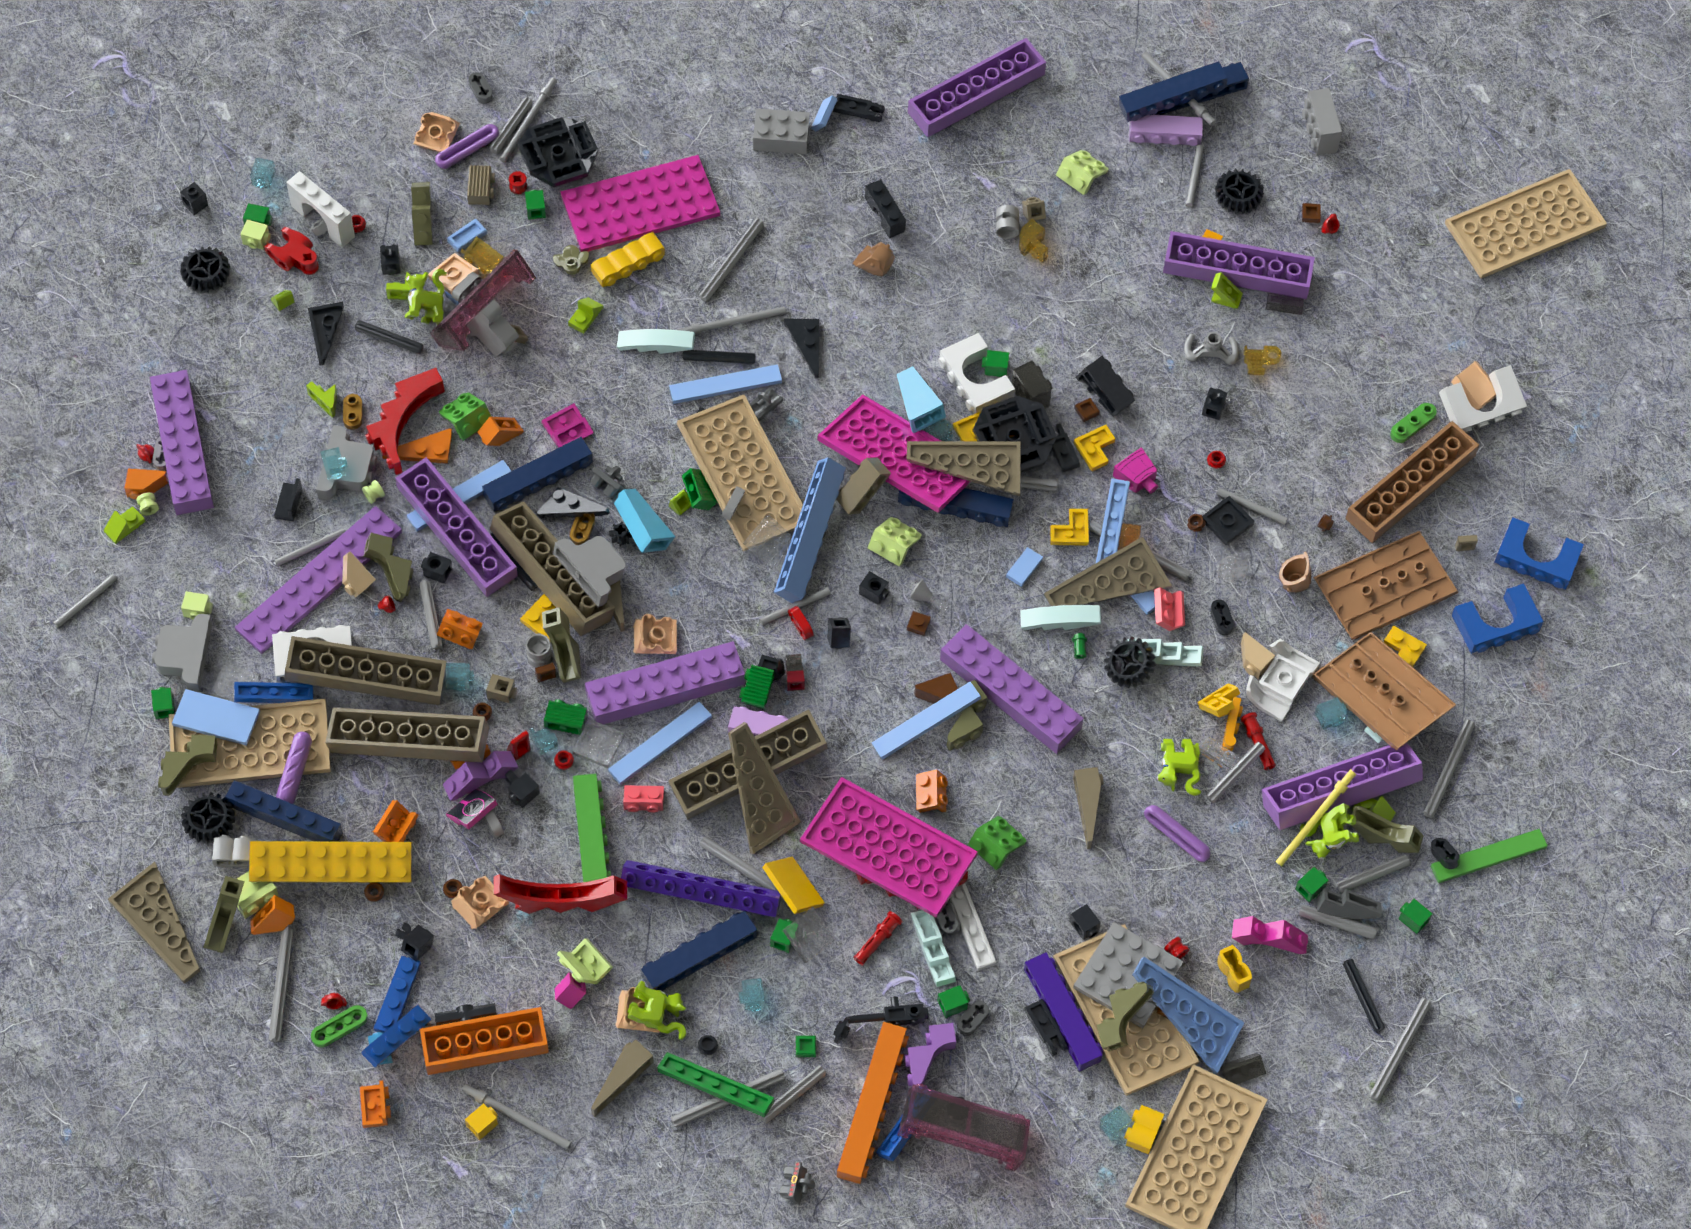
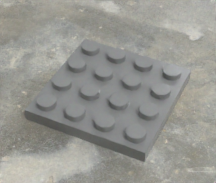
M1113 922L1073 985V989L1112 1010L1109 995L1115 994V991L1118 989H1130L1134 984L1138 983L1132 974L1141 958H1147L1174 977L1182 967L1183 961ZM1150 998L1130 1021L1144 1028L1157 1004Z

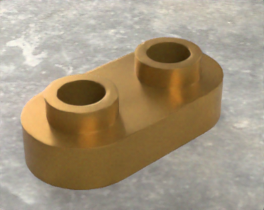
M349 394L343 400V422L346 428L355 430L362 425L363 404L359 395Z
M594 513L584 514L583 517L575 518L570 530V540L575 545H581L589 540L595 525Z

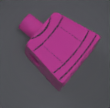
M1142 447L1114 466L1113 477L1118 480L1129 481V489L1134 493L1145 488L1152 494L1158 488V485L1154 482L1157 469Z

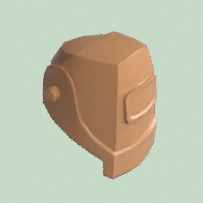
M880 242L873 247L867 245L852 264L868 273L882 277L892 267L895 256L889 244L885 245Z
M1307 552L1293 556L1282 564L1279 579L1287 592L1297 593L1309 588L1311 584V566Z

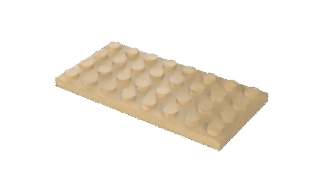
M1570 169L1445 220L1448 230L1481 279L1603 229L1607 224Z
M745 395L738 396L677 421V426L722 512L736 486L745 490L730 521L727 520L743 552L795 530L803 504Z
M326 699L251 706L260 709V714L247 746L216 738L218 743L216 762L197 764L189 771L177 788L230 783L234 780L240 782L282 777L293 737L301 731L307 732L312 738L303 775L331 772L330 750L325 743L328 732ZM169 714L170 751L187 752V743L191 742L192 735L205 734L173 726L172 721L175 714Z
M1107 932L1053 955L1060 973L1064 977L1078 1007L1084 1014L1087 1024L1092 1028L1097 1043L1101 1047L1102 1044L1097 1025L1103 1023L1104 1019H1115L1112 1010L1073 989V985ZM1158 1006L1144 1028L1129 1021L1126 1029L1127 1046L1110 1052L1103 1049V1054L1125 1096L1199 1063L1192 1047L1172 1022L1156 1013L1159 1008Z
M1192 1065L1125 1207L1170 1229H1207L1268 1099L1196 1065Z

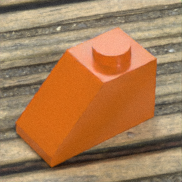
M489 417L478 430L482 442L487 446H500L524 432L516 419L510 417Z
M128 468L124 487L127 497L137 499L143 493L150 492L154 494L168 484L166 471Z
M274 895L250 920L251 934L257 935L283 931L295 919L294 905Z

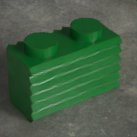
M690 468L682 475L693 509L710 510L718 503L700 469Z
M751 665L750 669L747 668L744 677L747 680L746 686L741 688L739 698L742 699V704L765 710L775 676L774 670L756 665Z
M559 699L555 701L549 700L544 717V728L582 736L588 716L587 708L579 703L570 705Z

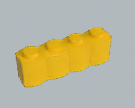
M651 232L638 240L628 243L623 248L597 259L590 264L591 272L602 287L612 286L616 280L629 277L633 271L642 270L649 263L660 261L665 255V248L654 232Z

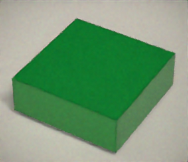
M796 1036V1057H816V1036Z

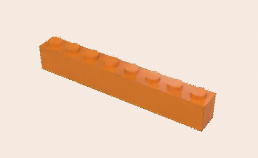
M886 1022L882 1024L837 1169V1178L861 1184L862 1178L866 1179L869 1166H866L868 1159L872 1160L875 1148L872 1145L874 1140L878 1141L881 1131L878 1125L880 1121L884 1122L887 1111L884 1110V1106L891 1099L892 1091H889L891 1084L895 1085L898 1073L895 1070L897 1066H901L903 1060L901 1050L902 1047L906 1048L908 1044L907 1028Z

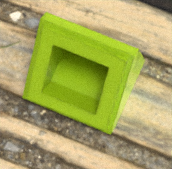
M283 290L271 297V301L279 311L295 302L291 290Z
M685 489L672 498L668 505L679 516L692 506Z

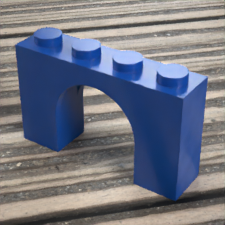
M1512 517L1497 553L1495 563L1501 567L1516 570L1520 574L1534 577L1538 581L1550 583L1556 588L1566 590L1584 544L1566 538L1556 559L1550 562L1535 561L1526 554L1523 548V541L1530 523Z
M1524 583L1506 589L1503 598L1513 617V623L1507 627L1495 628L1486 624L1481 619L1472 601L1454 607L1452 617L1471 654L1475 652L1481 653L1489 647H1499L1507 641H1517L1525 635H1534L1540 631L1544 621Z

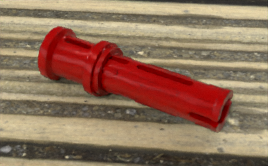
M1251 712L1242 716L1240 720L1247 729V737L1252 739L1254 745L1260 742L1265 747V750L1259 757L1264 770L1267 771L1268 767L1271 770L1276 767V763L1263 737L1264 730L1257 721V713Z
M889 911L885 920L876 926L874 934L853 957L854 960L863 966L886 938L888 939L892 936V931L903 923L901 918L894 912Z

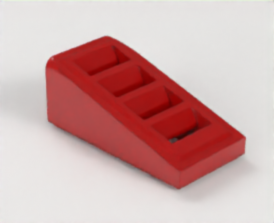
M525 730L510 741L507 751H511L515 761L531 750L529 733Z

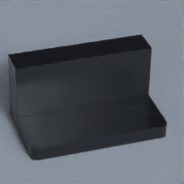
M296 478L295 484L283 483L274 514L275 519L294 522L302 493V485L299 478Z

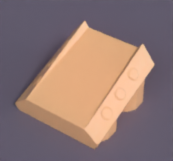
M434 112L425 113L421 117L422 125L420 130L416 132L413 144L440 153L450 147L460 123L450 117Z
M1474 361L1451 381L1453 385L1461 382L1469 403L1476 410H1480L1496 397L1488 374L1477 361Z
M645 614L641 619H635L633 626L634 653L676 654V619H671L670 617L656 619L651 614Z
M486 876L474 880L470 887L464 886L460 888L458 895L451 900L453 909H456L468 922L471 929L478 928L509 904V901L494 895V885Z
M632 987L628 991L622 990L619 996L616 1027L659 1033L660 1031L657 1029L648 1028L643 1023L627 1018L629 1014L628 1009L632 1002L637 1003L640 1008H644L645 1002L633 996L636 987Z

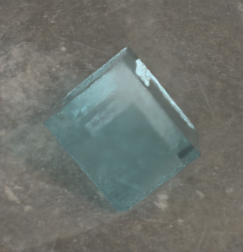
M533 727L529 729L530 738L540 755L558 747L554 732L550 733L547 727L537 732L534 731Z
M1119 1105L1101 1118L1100 1128L1113 1142L1119 1137V1132L1132 1122V1119Z

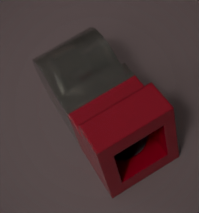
M801 654L785 655L787 691L805 690Z

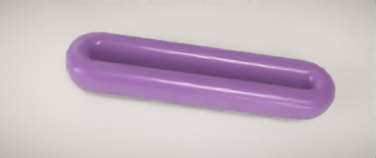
M487 124L436 155V165L439 168L447 169L491 143L499 135L498 127L493 124Z
M298 732L293 737L276 795L277 798L291 804L295 802L312 744V738L307 732Z
M1151 805L1145 809V818L1199 862H1205L1209 859V847L1160 807Z

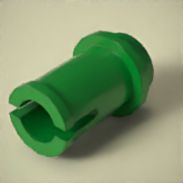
M1077 633L1072 638L1074 658L1084 659L1087 657V638L1085 634Z

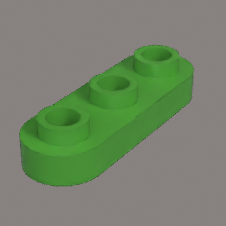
M1423 403L1397 422L1391 429L1390 436L1392 440L1397 443H1403L1428 425L1436 416L1437 410L1435 406L1431 403Z
M359 1005L352 1006L315 1027L311 1032L312 1043L316 1047L323 1048L360 1028L368 1019L365 1008ZM357 1015L361 1016L359 1020H355L354 1017ZM338 1026H343L342 1030H337L336 1028ZM320 1036H325L324 1040H318Z

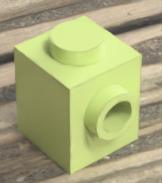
M251 220L246 221L240 234L242 244L248 245L253 249L263 250L265 244H268L271 238L268 225Z
M186 591L181 610L184 617L194 620L199 614H211L213 604L210 602L209 595Z

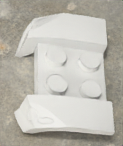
M1279 639L1270 645L1271 653L1275 655L1274 660L1259 682L1254 676L1250 675L1246 694L1248 700L1259 710L1282 722L1291 709L1293 701L1308 678L1312 677L1320 662L1296 650L1284 640Z

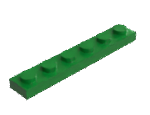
M669 1052L665 1054L657 1067L658 1072L764 1118L775 1102L772 1096Z

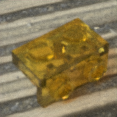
M477 236L466 251L464 249L460 251L465 255L463 258L470 264L475 262L478 265L477 269L483 274L488 272L494 275L505 260L503 255Z

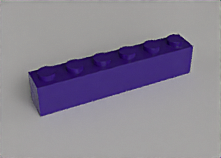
M1047 952L1025 961L1024 971L1040 1000H1044L1051 1015L1061 1029V1034L1068 1045L1067 1050L1080 1072L1100 1063L1103 1049L1099 1043L1095 1042L1092 1028L1085 1024L1084 1014L1080 1008L1077 1009L1072 992L1067 991L1064 977L1056 971L1057 966L1052 957L1049 958Z

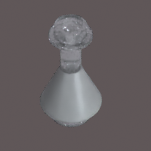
M915 580L907 592L912 600L927 601L938 607V613L942 612L944 614L950 605L947 603L948 600L942 602L933 596L924 580Z

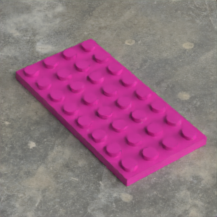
M699 155L560 191L581 252H589L641 238L651 232L655 234L720 216V210Z
M863 394L819 433L817 437L819 442L859 466L866 458L878 457L891 472L890 476L886 479L887 483L937 513L971 482L907 462V441L940 440L924 430L913 434L910 423Z
M843 777L840 778L800 838L802 844L936 918L978 855V851Z

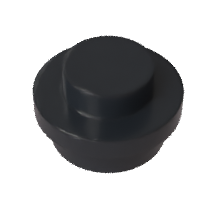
M705 1035L699 1039L698 1050L702 1054L712 1055L717 1051L718 1042L715 1037Z

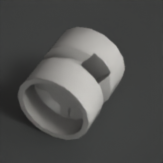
M1013 205L998 207L996 209V235L1003 239L1017 237L1019 235V209Z
M533 634L530 636L525 645L529 664L535 668L549 664L552 659V652L548 637L543 634Z

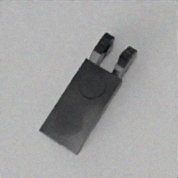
M837 94V102L833 112L869 119L873 122H880L882 120L880 113L885 111L883 105L870 100Z
M1060 423L1056 424L1058 436L1052 450L1062 473L1079 468V459L1067 433H1065Z
M1043 999L1024 1008L1042 1042L1046 1044L1052 1056L1057 1055V1050L1051 1041L1054 1038L1057 1039L1062 1050L1068 1049V1045L1061 1034V1029Z

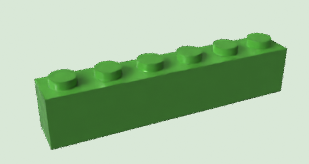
M596 774L573 776L583 882L610 877V870L606 871V864H610L609 853L604 852V846H608L607 834H602V828H606L605 816L600 814V810H604L603 798H599L598 792H602L601 780L597 781Z

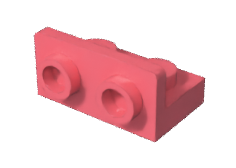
M1161 587L1154 589L1156 624L1168 631L1185 626L1184 593L1182 591L1170 593Z
M624 785V810L629 812L646 810L652 813L663 811L664 786Z

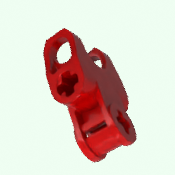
M284 227L281 230L282 237L288 243L282 247H277L271 243L265 246L268 256L285 271H289L294 266L304 274L312 275L319 270L317 255L311 250L313 243L299 231Z

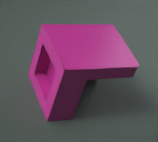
M569 972L555 987V1000L572 1009L586 994L585 982L576 981L572 973Z

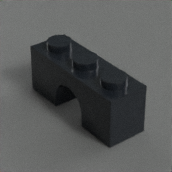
M882 179L865 185V199L872 211L878 210L881 226L889 239L904 233L906 230V219Z

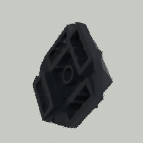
M560 117L529 127L522 139L518 141L519 151L530 175L552 187L588 177L598 155V148L586 121H577L567 117Z
M1020 396L983 407L973 428L977 441L1020 442V473L1045 465L1057 438L1043 404ZM1009 435H1015L1018 439L1012 440Z

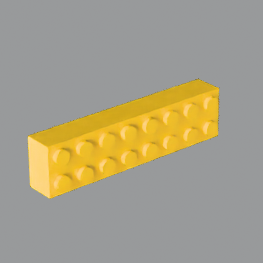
M250 841L249 882L412 883V842Z

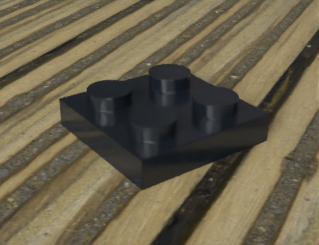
M1230 496L1226 497L1202 516L1206 526L1225 545H1228L1253 526L1255 522Z

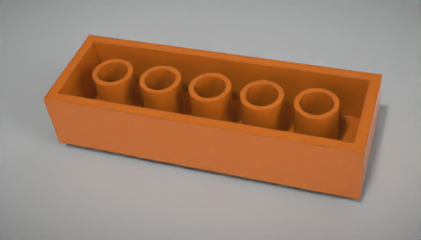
M541 1007L420 1029L428 1075L549 1053Z

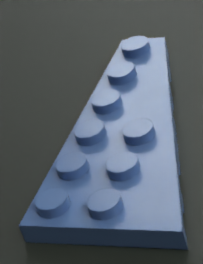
M1141 958L1132 974L1138 982H1145L1153 986L1154 994L1151 997L1152 1000L1210 1070L1217 1074L1244 1022L1147 958Z

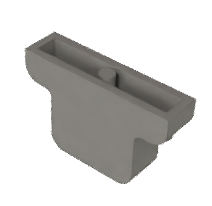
M494 299L462 328L470 336H477L492 354L498 356L501 353L505 355L517 345L515 341L519 338V335L502 316L503 310Z
M333 425L316 489L318 499H332L337 489L362 492V488L368 486V483H371L373 479V472L371 471L372 467L376 466L377 456L373 454L372 446L366 443L350 441V435L346 433L345 428L342 426Z
M596 536L581 545H575L566 538L555 542L554 556L598 607L604 605L608 600L609 593H611L610 585L621 580L626 565L623 556L619 555L613 545L602 536Z
M209 614L197 615L190 627L163 626L160 634L156 635L155 645L157 649L152 654V663L156 664L160 674L181 676V683L185 684L188 690L200 692L213 624Z

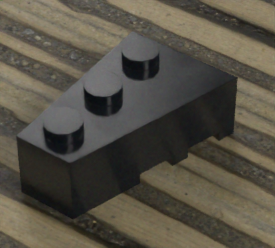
M1103 355L1085 367L1075 377L1078 381L1083 380L1089 386L1087 390L1090 393L1094 392L1100 398L1098 402L1113 417L1135 401L1132 391L1125 387L1120 375L1114 372L1111 363Z

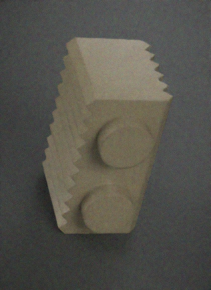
M469 166L468 204L490 205V199H494V188H491V184H495V173H492L491 166Z

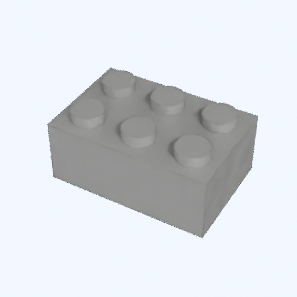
M1330 89L1308 91L1307 98L1304 100L1305 108L1302 109V116L1307 122V133L1311 135V147L1315 149L1316 155L1336 153L1342 130Z
M756 108L753 150L807 154L810 112Z

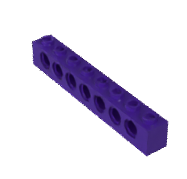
M627 860L622 868L621 879L626 880L627 887L771 917H776L780 908L781 894L776 890Z

